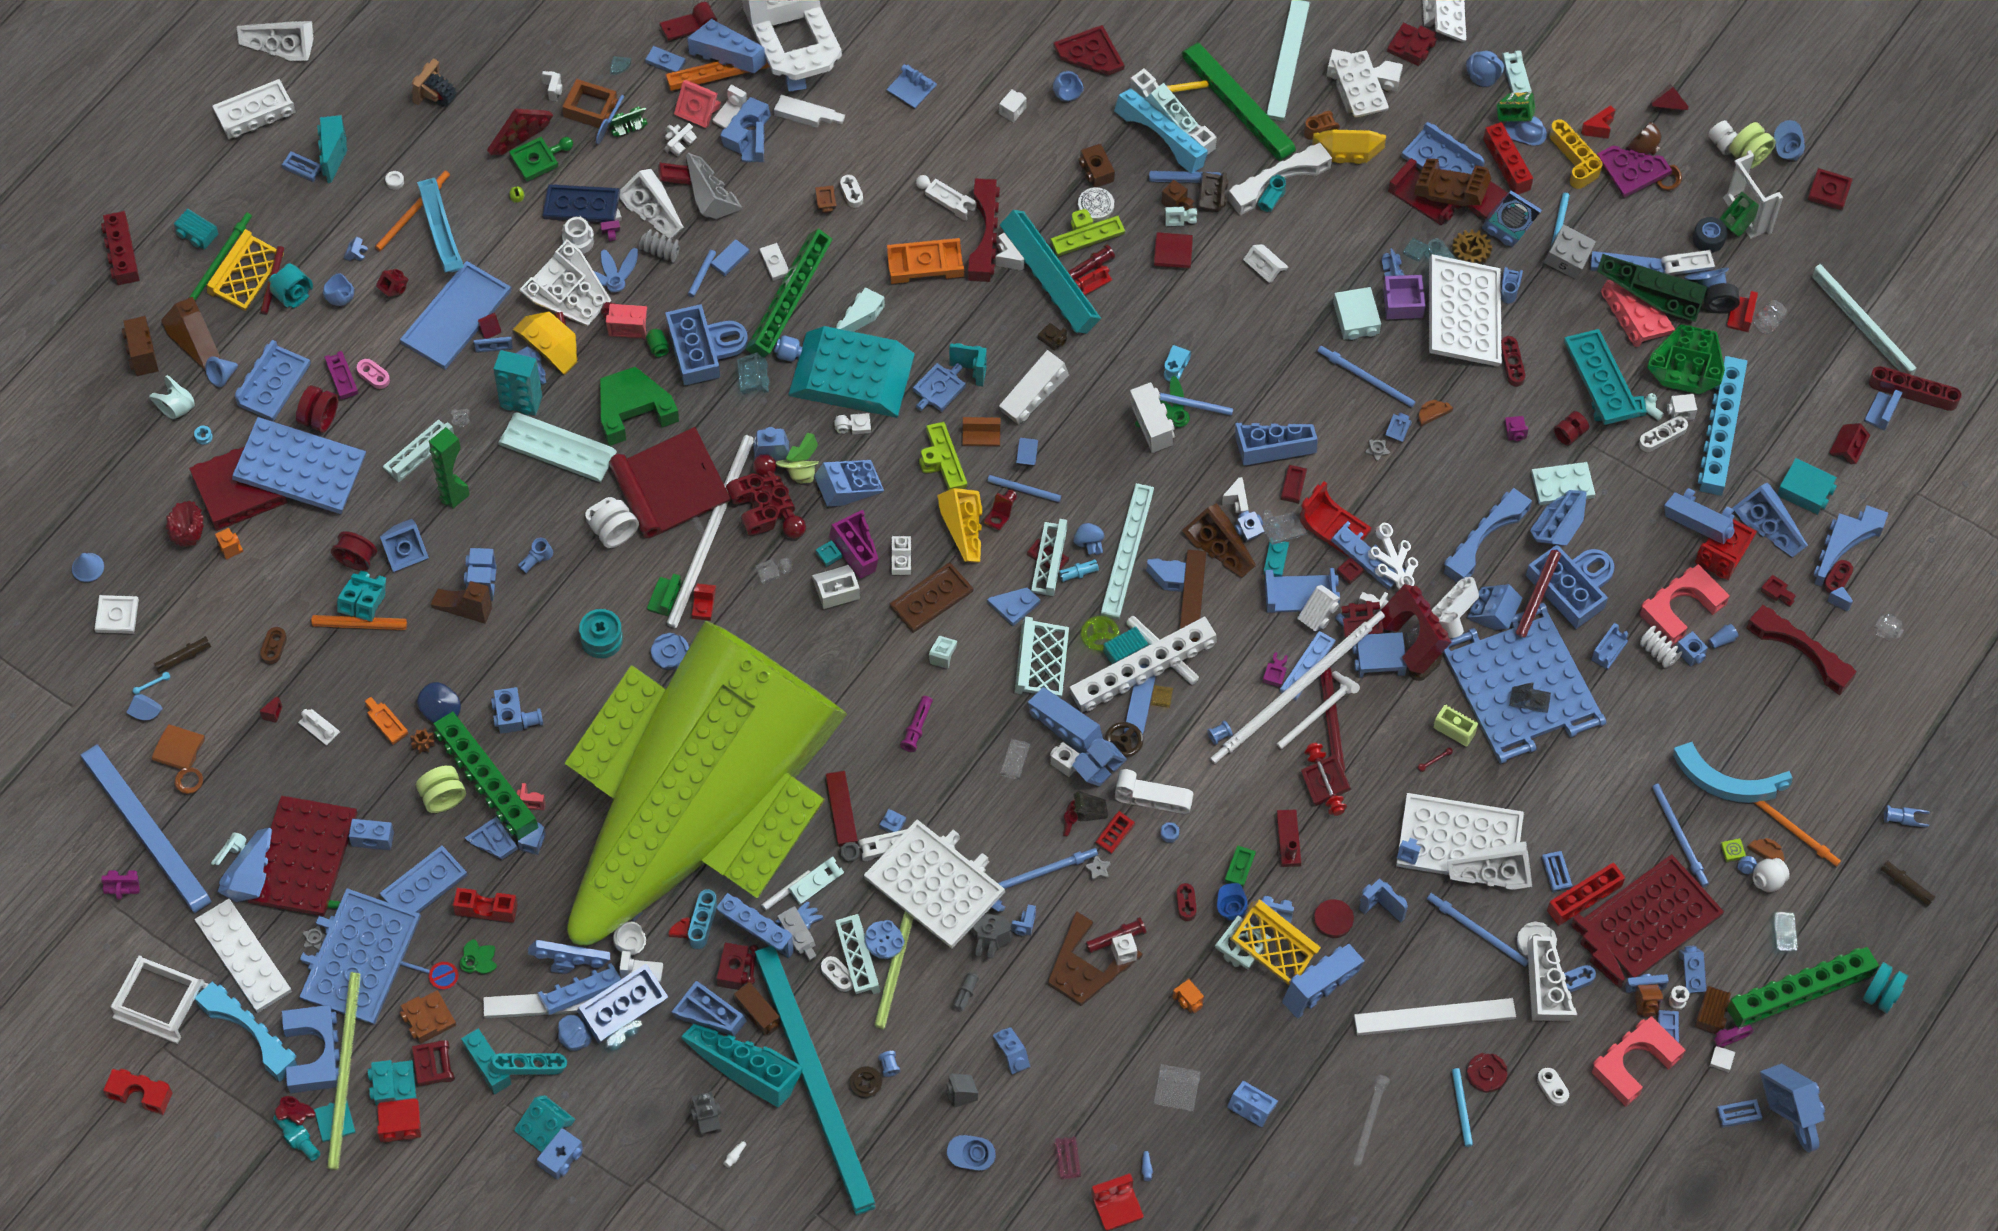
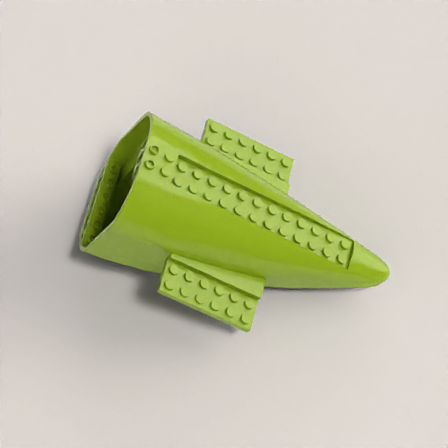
M707 621L703 623L667 689L631 665L565 762L567 766L613 798L568 920L567 932L572 943L584 946L602 940L672 890L703 863L726 876L754 897L759 898L825 800L795 779V777L828 741L847 713L762 652L724 628Z

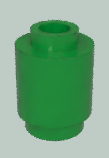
M659 329L650 330L645 338L651 353L655 357L665 356L669 352V345L663 331Z

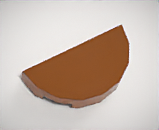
M1437 400L1426 402L1422 405L1419 412L1418 421L1420 426L1452 412L1453 407L1447 402L1443 403Z
M1769 838L1753 840L1747 847V849L1764 859L1779 858L1783 862L1785 860L1784 853L1781 850L1782 847L1776 841Z

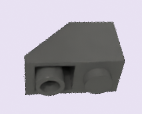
M953 1073L948 1075L946 1094L949 1102L953 1101L954 1107L978 1101V1092L972 1075Z

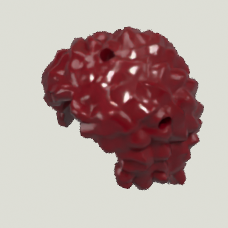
M194 501L176 503V506L172 508V512L166 516L167 534L171 542L179 544L181 547L196 545V542L200 540L202 535L204 516L201 514L202 510L195 505Z

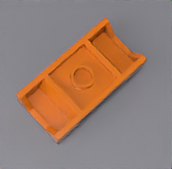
M960 238L887 245L891 284L909 282V278L938 275H945L946 279L964 277Z

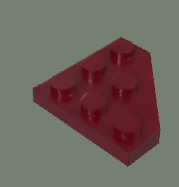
M1103 25L1054 42L1053 47L1062 61L1105 75H1111L1125 69V65Z
M514 109L487 151L490 155H504L544 130L554 115L546 110Z

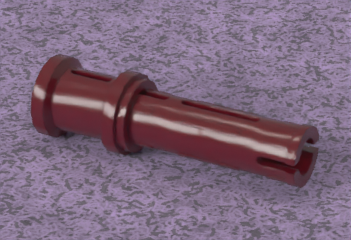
M1106 244L1102 250L1097 253L1093 252L1089 259L1069 270L1068 273L1073 280H1076L1093 268H1100L1106 261L1115 259V254L1111 247Z
M1139 917L1136 921L1127 925L1121 924L1120 928L1086 941L1088 951L1093 953L1110 946L1112 938L1130 933L1133 937L1141 933L1144 935L1146 934V928Z

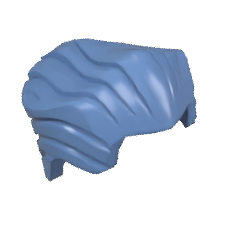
M568 1015L559 1021L558 1038L560 1043L568 1050L577 1051L590 1044L592 1041L591 1032L584 1021L578 1016Z

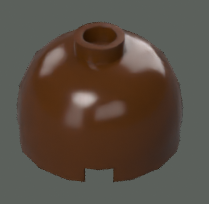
M1650 121L1626 148L1629 151L1632 149L1638 153H1645V155L1650 153L1655 155L1660 149L1658 146L1662 137L1660 130Z

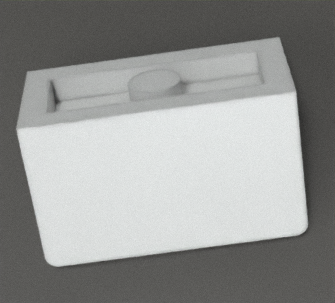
M1253 245L1243 259L1268 282H1273L1280 271L1287 270L1288 268L1285 263L1264 245Z

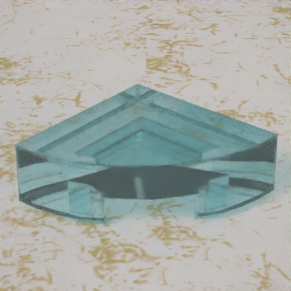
M613 56L610 70L611 75L626 71L631 64V58Z

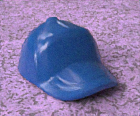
M1239 883L1223 885L1218 891L1217 909L1229 921H1234L1237 916L1242 918L1247 910V898Z

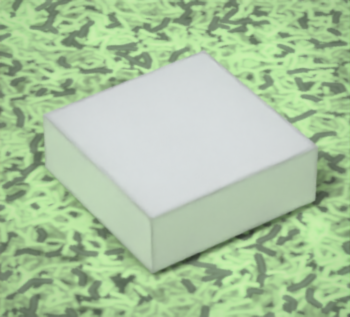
M1716 1046L1710 1067L1729 1072L1735 1052Z

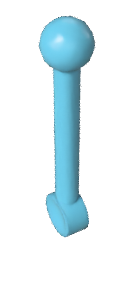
M164 672L162 674V677H159L139 688L134 687L132 692L137 695L140 693L141 690L146 689L162 680L167 681L170 679V674L168 672Z

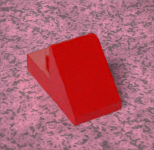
M1610 105L1585 121L1581 134L1584 136L1609 138L1611 128L1608 125L1614 120L1615 109Z
M696 585L694 589L692 619L711 621L716 585Z

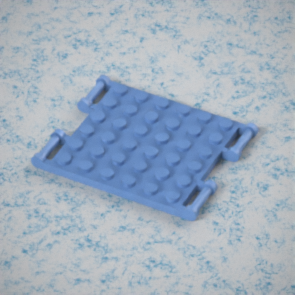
M1544 603L1540 604L1536 615L1540 614L1542 618L1532 622L1525 638L1516 635L1518 622L1521 621L1524 612H1521L1514 616L1510 624L1512 629L1480 640L1476 629L1472 628L1467 633L1451 638L1452 643L1442 652L1500 764L1523 753L1536 751V745L1532 738L1564 727L1571 738L1576 736L1577 733L1592 727L1606 725L1604 715L1601 714ZM1471 639V644L1450 651L1449 647ZM1594 716V719L1586 721L1576 726L1572 725V723ZM1522 742L1525 743V745L1514 748L1512 750L1506 752L1502 751L1503 749L1514 746L1516 744Z

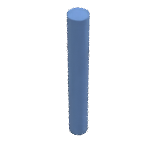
M709 250L688 292V296L695 297L716 255L714 250Z

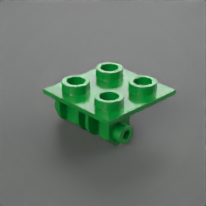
M640 107L630 110V113L625 115L623 113L614 115V119L609 124V128H614L611 130L613 137H620L625 135L626 132L627 134L630 133L627 123H629L632 132L635 129L645 128V125L648 124L646 119H642L646 107L642 109Z

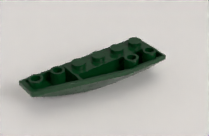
M1602 254L1597 268V272L1656 309L1696 322L1707 286L1606 254Z

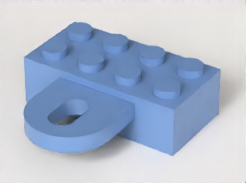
M702 304L665 312L668 331L684 386L720 378L718 359L738 355L747 346L748 335L743 325L735 321H723L707 325ZM734 334L739 336L737 340L721 341V338Z
M1555 545L1528 565L1526 576L1536 586L1550 551L1557 550L1561 553L1559 562L1544 595L1577 629L1605 609L1608 597L1599 588L1612 578L1614 562L1607 553L1597 549L1584 551L1572 560L1558 545ZM1599 561L1604 564V567L1595 573H1590L1587 570L1595 562Z
M1782 1063L1760 1071L1769 1108L1793 1123L1796 1136L1807 1152L1817 1150L1819 1148V1138L1815 1124L1825 1120L1823 1115L1825 1109L1819 1100L1818 1094H1820L1818 1085Z

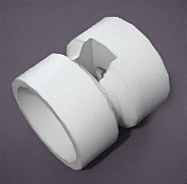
M1721 121L1709 131L1708 136L1714 144H1717L1718 149L1723 155L1730 154V144L1738 134L1733 132V128L1727 121Z

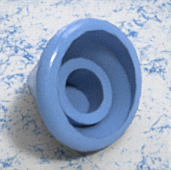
M210 357L206 361L205 370L208 379L214 386L223 387L238 365L235 362L219 359L218 357Z
M82 553L72 565L73 576L82 582L94 581L104 571L103 560L93 553Z

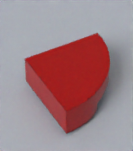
M691 917L682 918L670 928L669 937L689 938L688 931Z

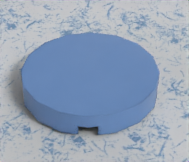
M674 633L662 634L653 642L651 656L658 667L665 670H674L678 668L689 646L687 641L680 635L678 636Z

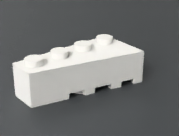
M1047 350L999 405L1001 411L1018 425L1022 421L1024 422L1030 413L1069 376L1065 363Z
M1532 937L1527 943L1532 1020L1572 1021L1577 1016V1012L1571 1001L1572 997L1565 982L1566 978L1559 963L1560 959L1553 937Z

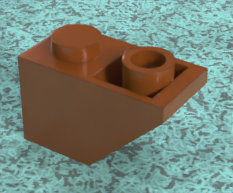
M1637 986L1635 991L1637 1015L1645 1017L1657 1015L1663 1001V995L1659 986Z

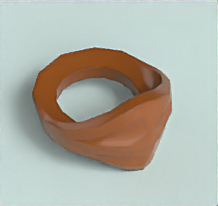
M1670 165L1672 169V174L1670 175L1676 177V182L1673 185L1664 186L1662 184L1663 179L1657 181L1658 186L1662 190H1674L1680 185L1682 174L1676 165Z
M193 767L180 770L175 777V788L181 793L186 794L196 792L203 783L202 773ZM194 772L198 775L199 781L195 787L189 788L182 785L181 779L186 773Z

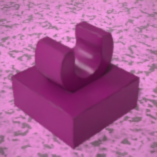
M619 220L601 223L602 234L608 233L609 241L616 240L615 232L620 231Z

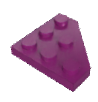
M1614 145L1597 153L1603 167L1624 198L1672 174V169L1663 156L1645 155V153H1638L1632 149L1630 151L1620 149V147Z

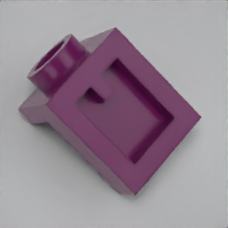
M1524 416L1505 417L1504 423L1508 441L1527 439L1528 427L1525 426Z

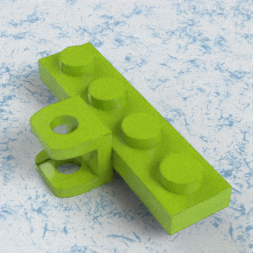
M1081 209L1072 213L1071 227L1073 231L1050 239L1056 256L1059 257L1125 234V229L1119 216L1093 224L1088 210Z
M945 422L927 425L926 431L932 447L921 451L922 457L919 459V464L922 472L933 473L941 469L948 490L967 488V481Z

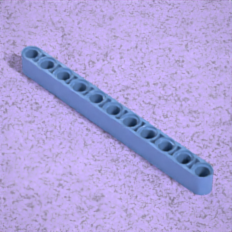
M96 744L80 754L85 765L190 909L196 913L212 903L203 887L101 748Z

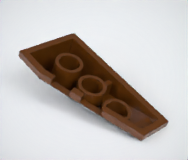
M1217 503L1207 507L1182 530L1194 546L1203 549L1209 553V556L1216 558L1225 567L1242 578L1257 566L1229 518Z

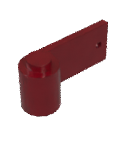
M701 2L695 5L692 14L663 21L659 25L669 41L693 34L711 19L716 22L718 21L709 3Z

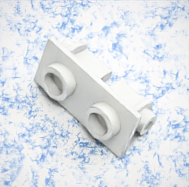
M305 709L301 713L303 718L298 723L326 746L340 733L338 729L314 710Z

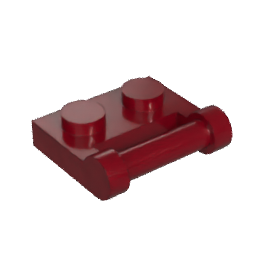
M442 1040L412 1046L418 1086L451 1082L455 1079L454 1073L451 1072L449 1060V1041ZM436 1050L440 1051L443 1073L437 1074L434 1051Z

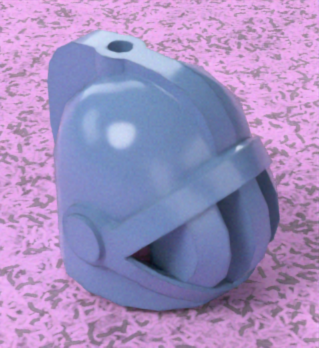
M1486 50L1473 53L1466 61V68L1470 79L1480 86L1488 87L1493 85L1504 70V64L1498 59L1497 55Z

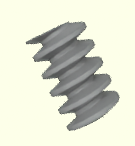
M649 229L640 240L639 250L644 249L646 253L651 251L652 255L657 254L660 258L664 256L665 260L671 259V262H675L679 254V240L676 239L672 243V237H669L666 241L665 234L658 238L659 232L652 236V230Z

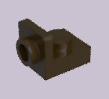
M1049 323L1038 334V339L1055 351L1059 346L1062 347L1066 343L1067 330L1065 328L1059 330Z

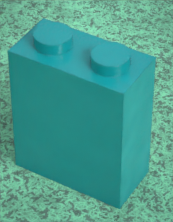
M1795 458L1779 487L1777 495L1818 515L1821 509H1826L1829 503L1827 497L1829 495L1833 496L1837 485H1835L1837 477Z

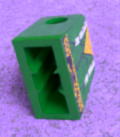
M1528 92L1509 93L1496 104L1499 121H1532L1536 110L1534 94Z

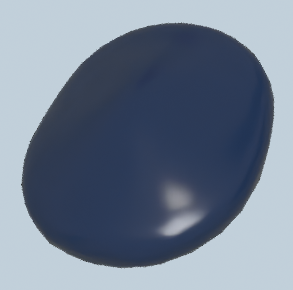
M430 683L418 695L417 706L424 717L432 723H435L451 712H454L457 717L460 713L461 703L459 697L452 689L442 683Z

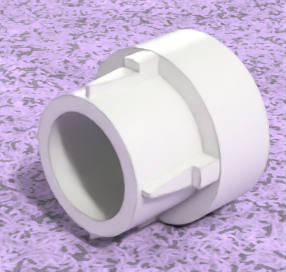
M581 216L573 217L563 225V243L569 240L582 254L591 250L594 245V235L592 228L585 219L581 218Z

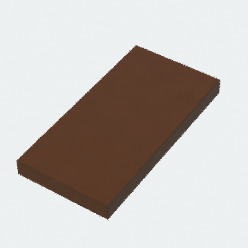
M949 562L892 601L890 607L914 633L971 594L974 588Z

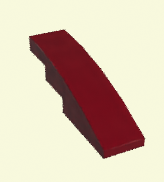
M1578 913L1573 918L1571 927L1583 936L1580 944L1592 954L1590 963L1620 989L1625 977L1616 958L1593 926Z

